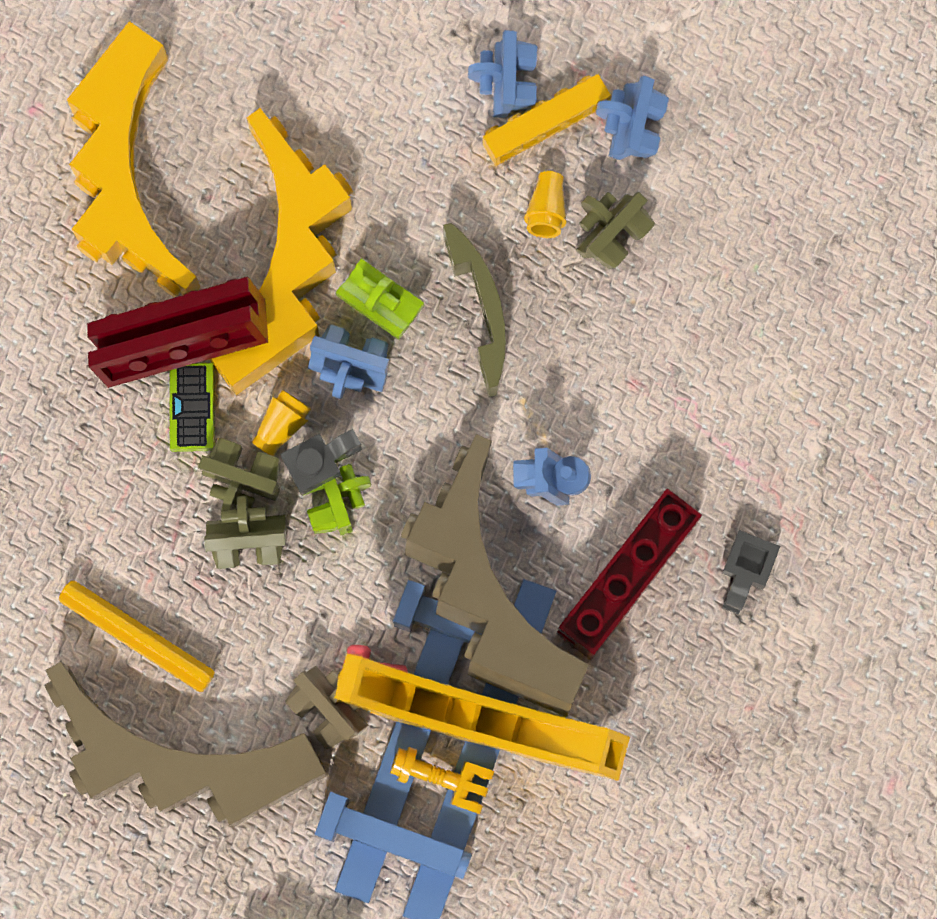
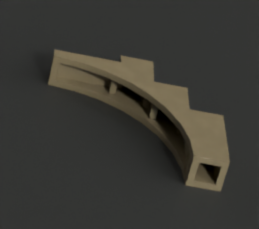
M476 434L469 448L463 445L460 448L452 468L458 472L452 485L444 483L435 506L424 502L418 515L413 513L409 515L401 534V538L406 539L405 556L443 571L432 597L438 599L436 615L475 631L464 655L465 658L471 660L467 675L567 717L589 664L558 648L533 628L507 598L491 569L481 537L478 499L480 482L489 458L492 440Z
M59 662L45 670L50 679V682L45 684L49 697L57 708L62 705L64 706L71 721L65 723V727L76 747L84 745L86 749L70 758L75 769L70 771L69 774L81 796L88 793L91 799L99 800L135 779L142 777L144 782L139 784L138 788L150 809L157 806L160 812L166 814L202 793L211 790L213 796L207 798V802L217 821L220 823L226 819L229 826L235 827L328 776L305 733L272 747L239 754L201 755L169 749L136 736L112 720L86 694L68 665Z

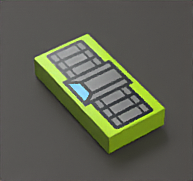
M194 363L170 370V451H212L215 446L214 364Z

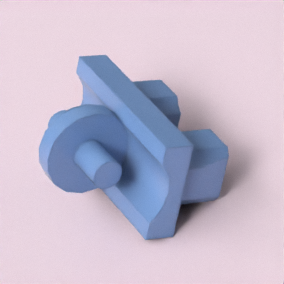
M504 30L502 41L495 44L494 63L493 52L485 50L480 53V63L471 64L468 67V78L472 81L480 82V94H492V83H494L493 117L506 118L511 110H531V107L536 104V83L516 81V70L532 72L535 69L537 45L517 41V31Z
M643 75L640 77L639 82L625 84L623 91L613 90L611 101H600L597 104L596 114L606 120L604 131L613 134L609 157L617 160L630 155L648 158L658 152L659 134L644 129L646 118L653 121L663 118L667 110L669 98L653 89L655 79Z
M329 325L321 337L314 336L310 345L311 357L308 369L321 373L320 380L334 384L332 397L342 399L346 388L362 392L363 387L379 392L383 391L389 359H387L388 343L386 341L372 337L366 339L362 350L348 346L350 333L346 329L335 325Z
M535 448V459L516 460L513 463V483L515 488L526 489L527 495L531 497L541 496L557 506L569 505L568 495L574 496L582 493L587 489L591 480L590 468L586 462L573 456L562 458L549 448Z

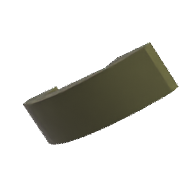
M452 223L444 224L443 238L454 277L467 273L472 274L491 344L477 347V358L488 397L497 396L504 370L506 345L505 323L500 297L487 265L471 241Z

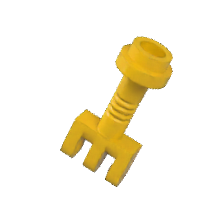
M408 747L407 750L398 748L390 770V774L397 776V781L406 784L409 776L430 783L432 782L433 784L437 783V785L454 791L450 802L451 805L481 814L483 806L476 801L466 799L469 792L486 797L489 788L472 783L474 775L485 780H492L495 771L464 761L460 774L450 770L445 771L444 768L441 769V767L416 759L417 749Z

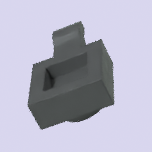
M351 429L339 435L327 445H325L321 435L318 434L280 455L302 496L341 476L336 463L360 452L362 448L356 433Z
M741 530L738 531L722 574L734 578L724 601L723 609L739 615L740 610L742 611L751 585L762 590L765 588L781 546Z

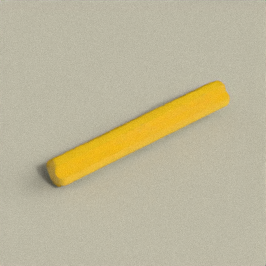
M71 580L62 589L59 601L198 692H203L210 685L215 672L204 663L77 581Z

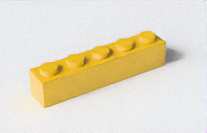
M599 74L592 77L587 75L581 78L576 83V86L570 89L563 88L556 92L554 98L546 102L544 100L537 102L531 107L530 111L511 116L508 119V123L500 127L495 125L489 128L484 133L482 145L495 167L595 113L597 104L600 101H611L612 95Z

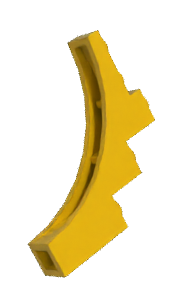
M129 21L67 99L74 114L72 120L80 128L92 134L69 164L76 177L74 183L89 196L96 197L74 225L72 231L79 241L76 247L91 260L98 262L100 258H103L113 265L123 252L124 254L121 258L130 267L139 273H142L146 268L158 277L156 284L171 296L177 297L179 293L184 295L190 291H199L201 286L197 276L169 252L151 228L143 212L135 181L134 156L140 114L151 86L166 65L168 57L163 44Z
M261 108L246 118L251 134L269 163L275 180L279 206L277 241L268 274L259 290L266 302L268 343L210 359L235 395L241 393L309 344L314 336H320L318 326L315 323L320 320V316L306 298L300 302L298 299L336 273L333 258L337 254L324 235L321 234L317 238L315 236L352 210L349 195L353 193V190L340 172L333 175L325 164L313 173H310L314 170V167L308 157L300 148L295 152L285 141L289 135L276 116L269 119Z
M348 653L343 668L338 675V687L334 699L363 708L375 715L396 722L437 731L460 740L508 751L527 759L619 781L630 737L612 729L469 692Z

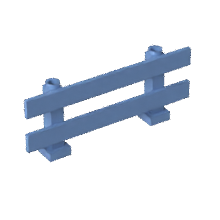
M525 579L522 581L514 606L539 633L543 631L556 590ZM408 580L393 620L394 627L410 633L414 624L430 629L414 675L448 685L463 642L469 643L475 631L436 615L438 601L424 596L426 592L425 585ZM488 683L485 684L482 693L483 696L515 705L519 698ZM396 722L364 812L360 813L347 808L349 803L347 797L330 792L314 835L332 842L335 841L337 834L353 839L335 892L369 904L387 852L421 864L403 917L409 919H440L454 878L464 879L472 857V853L464 850L477 813L451 805L450 802L454 791L448 789L431 838L397 826L414 777L409 776L406 784L397 781V776L390 774L394 757L398 748L407 750L408 747L417 749L416 759L421 760L431 730ZM465 741L454 772L460 774L464 761L493 771L500 749ZM474 775L472 783L486 788L489 780L482 779L477 775ZM469 792L466 800L476 801L481 804L483 796Z

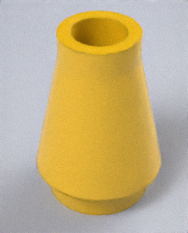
M543 171L538 175L537 185L524 216V221L527 223V231L534 236L554 238L559 236L561 229L566 226L563 193L564 177L558 172Z
M282 389L277 398L272 396L252 443L268 455L274 456L277 450L309 421L306 419V416L311 409Z

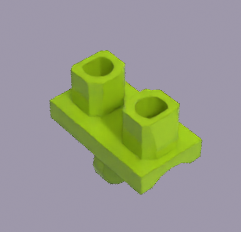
M362 258L356 264L350 276L335 292L337 297L398 340L425 306L423 301Z
M348 464L339 468L343 479L342 483L337 484L336 479H333L304 494L307 495L325 489L329 500L328 503L307 510L314 534L328 533L338 529L340 535L353 532L342 497H349L353 510L364 507L365 503L361 492L371 487L372 484L369 476L356 477L352 465Z

